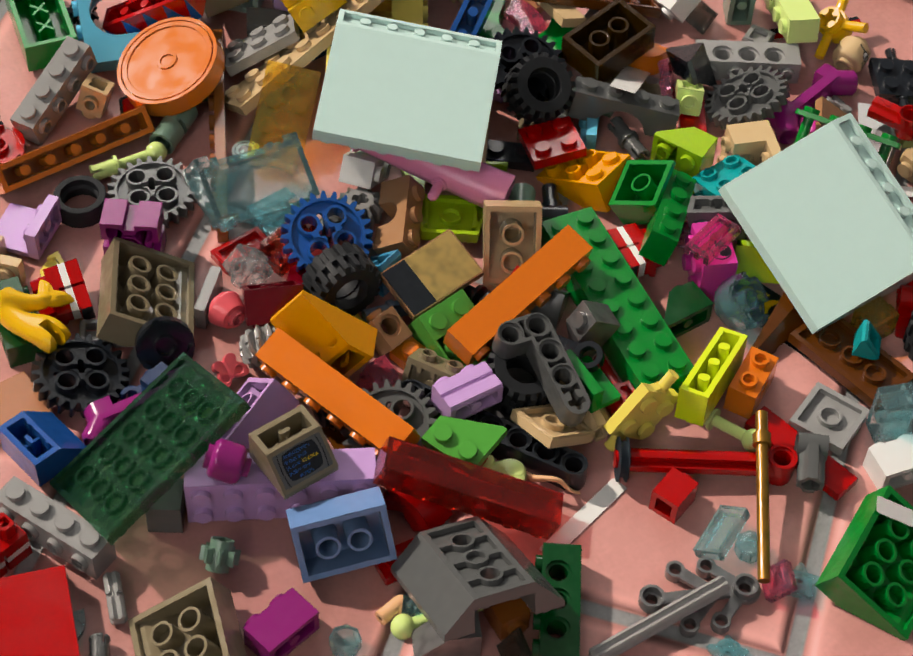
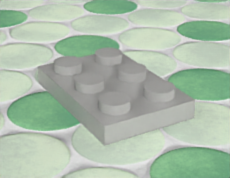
M282 14L275 18L272 24L254 29L250 36L242 40L235 39L230 42L227 48H225V66L229 75L232 77L299 41L298 24L290 14Z

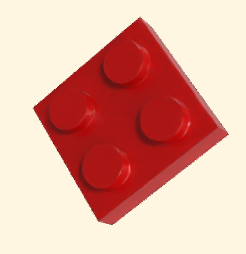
M569 116L518 129L519 140L535 170L587 156L586 146Z

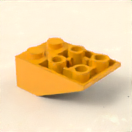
M586 149V157L545 167L536 176L537 180L543 184H556L558 193L581 207H592L594 211L607 213L611 210L608 204L627 160L632 159L629 154Z
M304 290L270 318L271 324L276 329L280 328L346 378L374 357L378 329Z

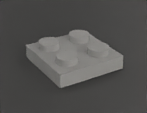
M817 382L791 417L788 424L799 432L828 435L830 438L829 450L841 456L868 418L870 409Z

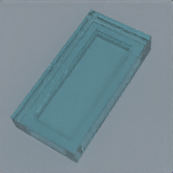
M720 505L693 549L696 557H709L714 560L723 561L750 517L748 509Z

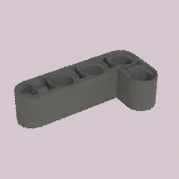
M535 312L502 323L492 343L493 352L503 359H511L526 354L559 421L568 427H576L581 424L590 408L591 401L549 318L542 313ZM530 329L538 331L539 334L532 332ZM503 338H509L512 342H507ZM543 354L549 355L552 359L544 357ZM556 380H561L566 385L559 384Z

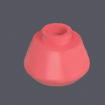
M235 291L222 292L209 304L208 320L213 325L231 329L240 326L245 319L243 302Z

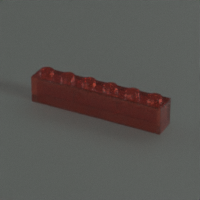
M392 436L387 438L378 451L373 483L383 486L388 490L399 491L414 496L418 500H427L442 505L446 509L457 510L470 514L473 517L478 516L483 520L500 524L505 528L531 534L535 538L548 540L561 525L563 493Z

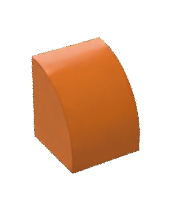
M654 43L652 49L628 66L649 72V76L658 74L666 68L668 58L666 49L668 48Z

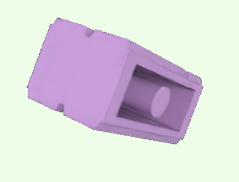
M485 361L477 365L469 364L454 376L439 378L432 385L431 400L437 411L441 413V416L466 419L502 402L503 384L496 374H493L492 369Z

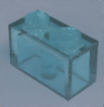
M912 382L878 387L866 420V425L874 444L895 440L903 434H913Z

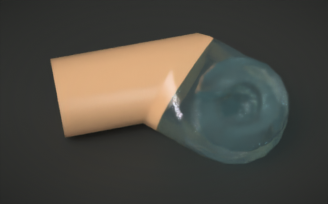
M397 595L377 610L375 617L382 625H386L399 614H408L413 617L422 612L409 595Z

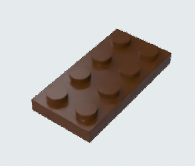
M843 318L814 334L810 332L805 323L790 333L788 342L875 412L913 384V373L882 348H880V355L877 360L853 356L854 334L857 329Z

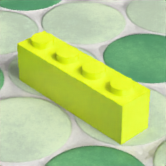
M719 327L680 386L674 417L703 427L743 362L748 335Z

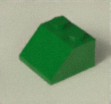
M627 160L608 204L622 224L636 223L646 225L659 207L676 165L674 160Z

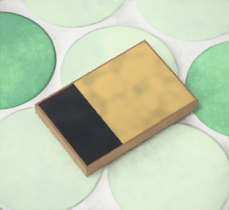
M448 229L381 272V279L414 321L423 313L484 275V271L454 233Z

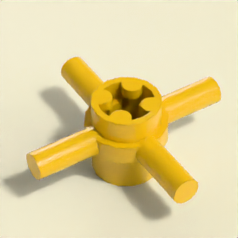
M838 0L836 7L824 8L818 14L820 17L819 31L823 36L814 54L815 58L824 59L831 41L832 43L839 44L844 37L851 36L852 32H868V23L849 21L844 13L849 0Z

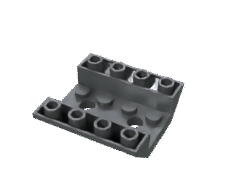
M478 516L419 532L391 566L392 575L444 642L475 633V610L486 609L492 605L519 598L527 604L535 615L565 606V600L505 533Z

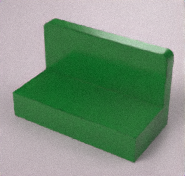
M571 349L566 351L590 398V413L620 400L621 394L601 369L589 372ZM588 355L582 357V361L585 363L594 361Z

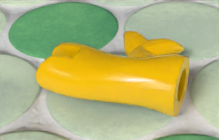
M45 280L39 281L37 294H27L14 288L6 287L0 290V324L11 333L50 354L56 350L57 344H65L70 339L71 333L58 319L44 314L29 312L43 310L47 307H60L70 304L75 300L66 292L54 290L52 285Z

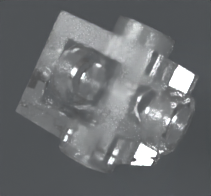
M238 244L222 264L231 276L232 284L242 290L241 285L266 283L274 272L267 262L268 257L262 251L243 244Z

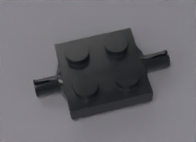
M891 48L885 50L886 58H870L868 68L875 96L884 98L901 107L913 104V60H899L894 48L892 50Z

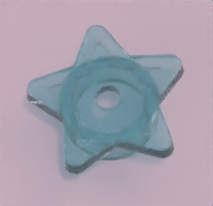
M799 563L794 570L780 571L779 575L786 582L784 592L786 596L791 595L797 598L805 597L809 600L812 599V587L817 583L819 576L808 573L803 563Z
M726 635L717 644L707 645V651L712 656H725V653H729L730 656H747L749 653L748 649L742 648L730 635Z

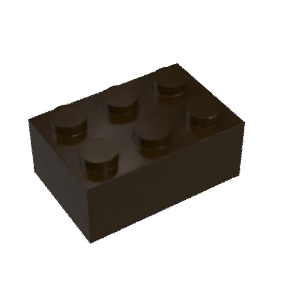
M614 0L562 36L561 58L566 59V62L585 78L590 77L597 81L606 82L654 47L656 26L624 0Z

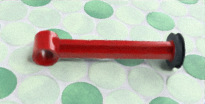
M619 436L615 443L613 467L616 482H619L620 478L627 482L630 472L668 473L672 467L687 474L756 476V452L630 448L629 438L626 437L624 441H621ZM775 444L769 449V484L784 486L791 480L798 462V455L792 447L785 444Z

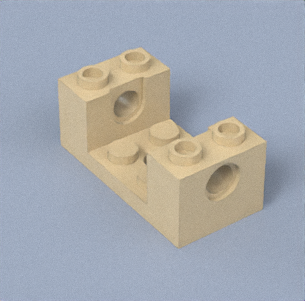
M762 120L726 125L725 135L721 137V154L717 156V163L724 160L727 156L738 154L757 166L779 153L781 148L769 121Z

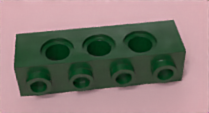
M543 543L542 555H536L535 567L565 600V606L561 607L562 609H553L546 613L536 615L533 613V630H539L538 639H533L532 656H580L582 545ZM552 578H559L562 581H555ZM550 634H558L562 637L555 638L550 636Z

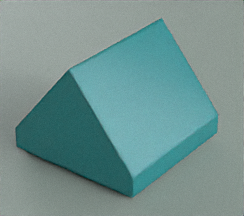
M866 319L863 320L854 334L852 355L877 360L880 355L881 336L872 323Z

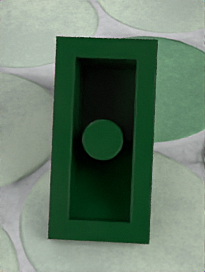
M693 280L684 285L675 286L669 292L664 317L675 338L709 322L713 302Z

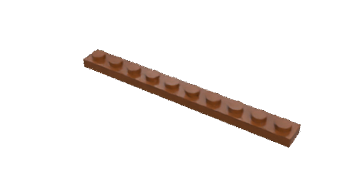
M223 29L212 30L224 51ZM223 71L219 83L212 91L213 95L208 96L209 112L214 111V114H209V130L214 131V134H209L210 150H215V153L209 154L210 170H215V173H210L211 190H216V193L210 194L211 210H216V214H211V231H217L218 242L229 241L225 71Z

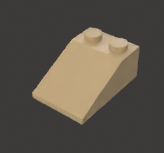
M483 200V286L487 287V290H494L512 273L517 265L521 266L541 248L543 207L540 201Z

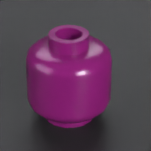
M218 439L215 444L209 443L202 468L207 469L206 473L209 478L234 485L241 476H248L252 459L247 458L246 446L229 440Z

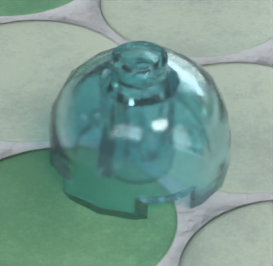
M743 271L723 280L715 291L714 310L719 319L730 329L739 331L752 330L764 325L769 317V314H764V302L768 301V296L759 279L755 276L750 278Z

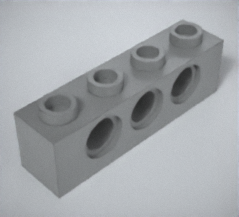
M696 39L695 44L704 43L715 80H720L721 78L729 79V73L737 75L739 69H743L746 72L750 66L753 67V70H757L762 65L764 70L770 66L773 71L779 69L780 74L784 73L788 83L797 84L802 65L799 43Z

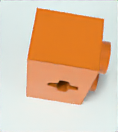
M751 346L728 386L723 408L746 419L752 417L774 378L779 357Z

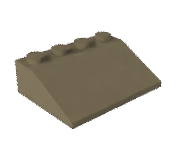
M114 236L101 260L96 338L124 347L135 346L136 335L140 328L151 319L161 316L180 319L188 325L194 337L195 263Z
M212 577L193 585L128 620L135 656H247L231 591Z

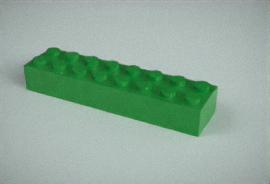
M587 207L542 221L541 248L567 225H570L593 247L589 256L590 263L582 272L578 273L575 271L570 275L571 280L565 286V289L570 292V297L576 307L582 300L603 303L609 306L616 317L620 327L601 348L621 381L629 380L634 389H636L641 383L652 384L660 381L668 370L672 369L679 375V379L670 388L675 389L679 393L680 386L694 366L593 208Z

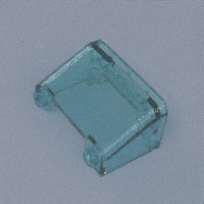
M297 132L283 135L282 143L269 142L262 148L218 160L216 157L208 160L207 156L194 159L182 173L184 180L213 229H220L221 232H225L237 227V223L289 209L291 205L300 208L299 199L301 197L309 202L310 193H313L315 197L320 194Z

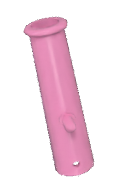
M352 149L353 152L361 150L431 183L432 187L428 193L430 201H436L442 191H448L483 208V200H508L517 177L481 162L479 172L464 171L460 168L445 165L438 166L430 162L408 160L404 157L390 154L382 155L374 151Z

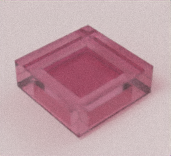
M783 559L770 566V582L762 584L767 601L773 603L798 590L790 561Z

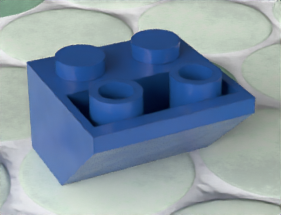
M22 411L0 426L2 449L39 487L90 453V449L52 412Z

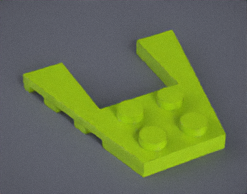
M486 161L488 165L506 172L508 170V162ZM401 170L402 176L409 175V173ZM410 174L418 184L423 186L425 191V181ZM425 194L422 206L423 220L420 225L421 240H433L450 229L460 242H478L483 231V208L454 195H440L436 201H430L428 194Z

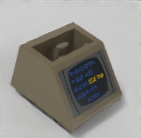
M303 404L248 434L250 457L285 500L339 469V465L321 426Z

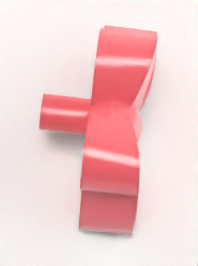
M233 353L224 355L222 361H216L211 365V370L217 374V386L221 390L229 388L234 377H243L249 373L247 365L236 361V356Z

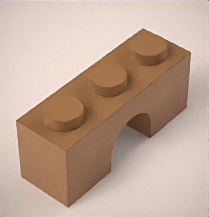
M410 174L381 183L379 205L392 220L385 225L376 227L373 250L377 254L398 249L401 253V259L418 249L425 191L423 186L418 184Z

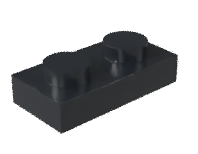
M488 139L486 161L508 162V169L534 172V167L522 143Z

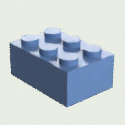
M379 486L285 510L303 583L397 559L387 508Z

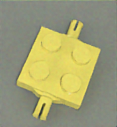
M669 369L662 379L656 383H641L605 423L603 427L611 435L604 442L608 450L614 452L616 439L619 436L621 441L625 440L626 437L639 440L649 437L654 432L658 422L673 411L678 399V393L670 387L679 379V375L674 370Z

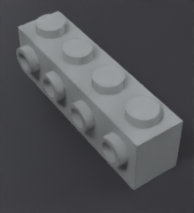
M69 36L61 44L10 118L14 128L23 134L24 139L42 146L80 90L82 83L97 65V60L90 45Z
M13 476L0 490V513H5L27 533L28 539L35 541L53 555L67 561L77 570L97 580L117 558L113 536L19 478Z

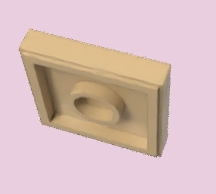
M551 404L512 409L510 419L548 449L592 443L595 435L594 431L582 422L576 427H568L562 424Z

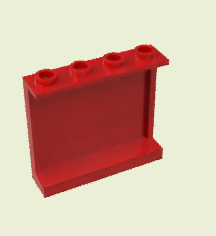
M65 565L0 578V656H80Z

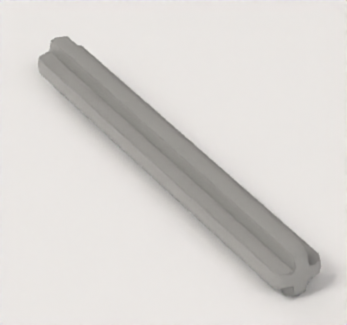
M723 576L716 577L590 648L588 655L618 656L728 594L730 591L729 583Z

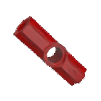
M876 96L868 109L867 116L895 129V135L899 139L912 141L913 105L901 107Z

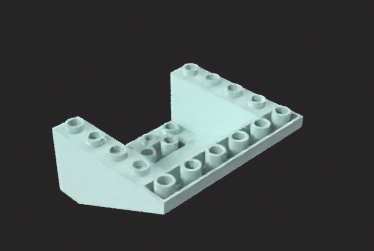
M340 9L312 139L327 144L344 145L352 149L374 151L382 155L390 154L404 157L408 160H420L438 166L445 165L460 168L464 171L479 172L502 41Z
M851 113L822 126L723 185L718 190L812 334L899 289L900 285H906L913 280V203Z

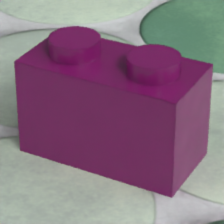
M290 588L286 593L274 597L269 606L260 614H254L246 621L243 627L244 644L257 656H287L319 629V611L294 588Z

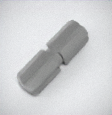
M117 571L106 572L103 575V583L110 623L113 625L124 624L127 622L128 617L120 573Z

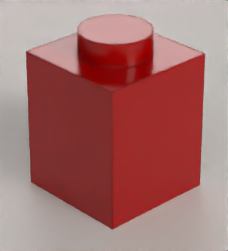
M672 467L652 490L649 509L675 524L695 501L699 483L689 474L682 473Z

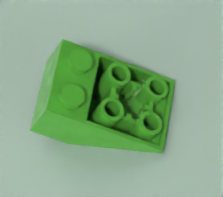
M461 289L417 317L408 325V328L413 333L414 339L426 348L435 351L438 356L448 360H457L464 367L467 366L443 343L447 330L474 307L465 291ZM489 354L481 362L475 360L472 364L477 365L484 361L487 362Z

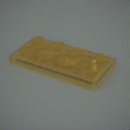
M268 60L245 165L299 176L321 72Z

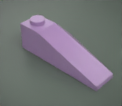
M249 377L227 406V409L230 411L228 417L224 421H218L214 429L217 436L204 445L199 455L206 454L209 443L215 444L218 439L239 443L248 449L249 433L293 410L299 404V401L275 378Z

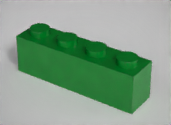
M673 170L659 207L649 220L638 255L665 266L679 242L696 179L690 177L685 172Z

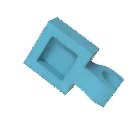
M587 118V121L579 119L580 137L586 149H595L599 118Z

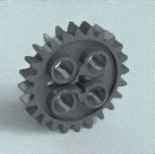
M760 65L757 70H753V67L750 66L746 72L743 69H739L737 75L729 73V79L721 78L722 84L713 85L714 91H709L707 93L709 98L704 100L706 103L704 108L710 122H713L715 127L721 126L722 130H725L726 125L762 121L767 117L775 118L773 112H781V105H787L786 98L790 97V88L784 73L780 74L779 69L773 71L770 66L764 70L763 66Z
M148 156L146 162H142L140 158H137L136 165L127 162L126 170L118 168V175H112V183L107 184V198L128 200L130 205H139V200L162 202L164 212L163 225L166 228H169L170 221L179 224V216L188 218V211H194V203L198 202V185L195 175H191L190 168L183 169L182 162L174 165L173 158H170L167 162H163L162 156H159L157 161H153L151 156Z
M385 379L383 388H380L376 382H373L372 392L362 388V390L385 407H387L388 403H392L390 410L396 415H399L402 408L411 407L409 414L400 418L414 427L420 437L437 420L433 417L438 415V411L435 407H431L433 402L430 397L424 398L425 393L421 388L415 391V387L411 382L404 388L402 381L398 379L394 387H392L389 380ZM347 428L340 430V433L348 438L342 442L345 448L370 447L367 443L363 447L349 437L351 431ZM420 439L398 467L391 461L384 464L376 458L377 474L383 478L388 470L390 475L396 478L397 469H401L405 475H408V465L411 464L414 468H418L417 459L421 458L427 461L429 458L425 454V450L431 449L422 444Z

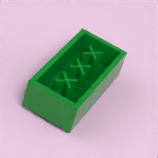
M5 0L29 71L46 68L67 36L77 40V35L64 0Z

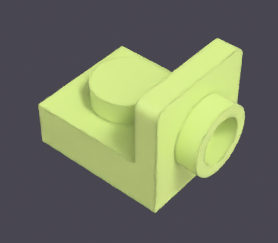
M677 79L675 93L676 99L679 100L680 114L698 117L705 93L703 84L693 85L686 80Z

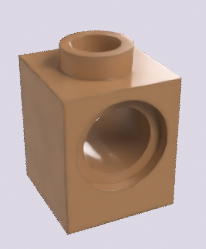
M393 306L383 311L378 307L365 317L368 321L367 324L378 329L375 350L380 357L395 349L413 334ZM381 324L385 325L388 334L382 330Z

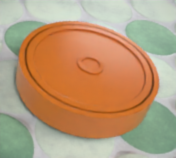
M190 17L167 18L146 27L128 43L118 62L117 80L121 90L135 108L145 105L148 115L158 117L180 114L201 103L215 89L224 71V51L212 30L202 21Z

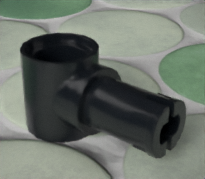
M554 183L544 184L542 186V221L568 214V206L562 205V202L559 200L557 185Z

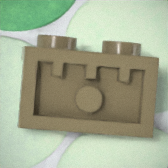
M419 348L408 356L401 381L414 379L432 387L439 378L443 376L451 377L460 373L464 365L457 360H448L438 356L431 349Z

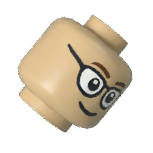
M846 36L833 51L832 59L837 70H854L858 73L869 60L871 52L864 38Z

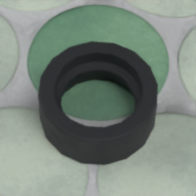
M83 175L69 177L60 182L55 188L53 195L59 197L62 223L73 228H86L99 223L104 201L107 198L105 186L98 179ZM79 195H89L97 199L92 205L80 209L65 205L69 199Z

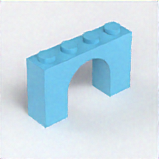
M102 0L71 1L73 16H79L80 25H75L77 38L79 41L83 40L84 43L90 45L97 60V65L91 73L117 70L122 52L139 32L120 35L103 32L91 19L94 7Z

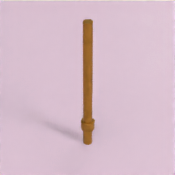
M758 410L755 412L756 431L753 433V447L756 448L757 580L759 583L767 584L770 582L768 448L771 447V433L768 431V412Z

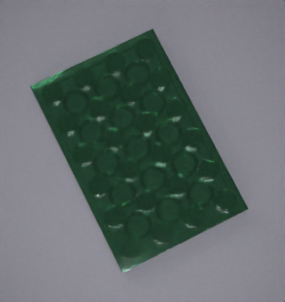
M183 352L66 465L49 484L113 545L166 491L172 488L176 481L196 464L208 451L209 443L215 444L251 407L243 398Z

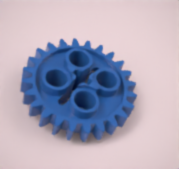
M322 191L320 198L317 199L313 193H310L309 202L301 197L299 199L300 208L291 205L290 211L292 215L285 214L284 221L287 224H281V232L285 234L281 235L280 243L286 245L283 246L282 252L283 254L291 253L288 257L289 264L298 262L296 265L297 272L313 262L312 259L315 256L312 255L311 251L330 248L327 237L322 236L323 226L316 216L318 214L322 216L326 235L331 237V248L340 241H348L351 245L353 243L357 244L369 257L370 252L367 249L372 248L373 241L368 238L373 236V230L366 228L370 226L371 220L362 219L365 215V209L356 211L357 201L352 202L350 205L347 204V195L338 200L335 191L331 198H327L325 191ZM335 215L340 217L342 222L332 223L328 218ZM304 224H311L315 227V230L307 232L301 227Z

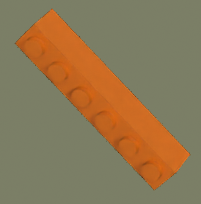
M145 105L0 164V195L155 131Z
M567 225L451 326L446 332L443 343L466 365L472 364L475 360L481 362L490 353V347L499 326L506 321L530 314V311L536 306L539 308L543 307L552 295L550 293L556 288L559 291L563 289L571 280V274L575 271L580 273L588 266L591 261L589 256L593 247L570 225Z
M280 328L273 332L255 354L256 358L261 362L259 367L261 371L270 378L278 376L282 379L281 385L294 396L299 392L306 397L303 402L315 412L321 409L327 413L326 419L336 428L341 429L344 426L351 431L349 437L363 447L367 443L369 446L375 447V457L384 464L391 461L398 467L421 439L414 427Z

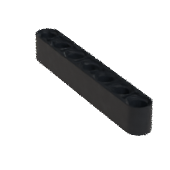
M414 379L402 381L404 388L411 382L415 387V391L421 388L425 393L424 398L430 397L431 399V386ZM411 407L402 408L399 414L402 417L407 416L411 411ZM485 410L464 419L507 428V435L490 454L495 459H516L522 462L526 471L532 474L561 478L576 491L584 487L588 461L583 454L568 447L548 449L519 425ZM438 412V415L433 418L438 419L441 413ZM546 481V482H548V483H550V484H552V485H555V486H557V487H559V488H561V489L566 490L565 488H563L560 484H558V483H556V482Z

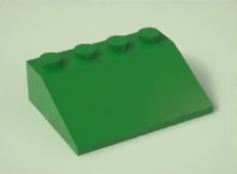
M887 485L865 496L815 586L838 607L905 641L908 640L913 630V527L876 511L877 496L886 498L913 510V506L890 485Z

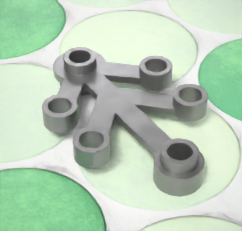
M702 557L697 561L695 568L697 575L685 569L681 562L670 561L665 569L666 579L673 583L681 581L693 589L664 592L659 586L649 584L640 590L638 604L644 612L652 614L663 606H667L706 584L707 581L703 579L723 576L730 585V591L717 600H729L721 612H716L712 616L710 627L717 634H725L730 628L731 619L741 605H750L758 600L761 587L753 575L742 573L735 577L717 566L714 560L709 557ZM701 566H708L710 570H703ZM671 569H676V570H678L680 573H679V574H673V573L670 572V570H671ZM740 589H746L749 593L742 592ZM647 600H652V601H654L656 604H650V603H648V602H646V601H647ZM717 600L683 618L679 626L681 635L686 638L695 637L698 634L700 622ZM722 620L726 623V625H718L716 621ZM691 624L694 626V629H687L684 625Z

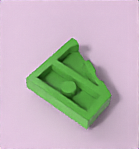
M440 415L421 437V442L466 475L472 477L507 435V428Z

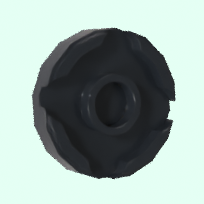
M170 316L156 317L146 322L137 332L134 343L136 355L142 366L146 369L154 368L161 361L169 366L170 369L188 364L193 358L195 351L193 333L188 325L180 319Z

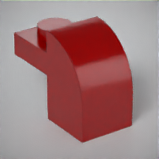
M410 473L403 480L392 482L387 486L386 492L382 494L387 510L402 512L415 532L442 526L453 515L440 492L428 480L415 473Z

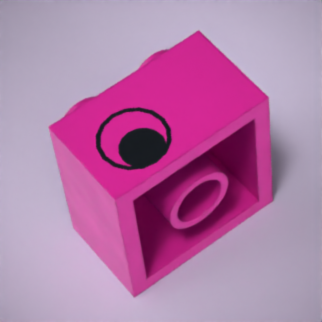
M726 221L692 223L690 235H686L685 238L687 251L686 254L682 255V267L684 271H688V282L693 280L712 302L730 301L738 261Z

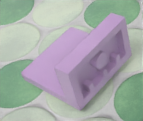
M48 194L43 204H39L37 209L15 203L8 205L0 218V235L4 236L8 252L40 259L62 222L59 197Z

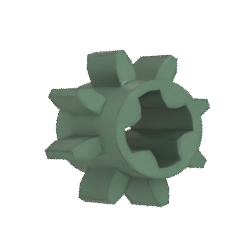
M212 536L210 542L201 544L199 559L204 560L206 564L205 569L214 573L227 574L230 567L238 566L241 550L236 549L234 546L235 541L227 537Z

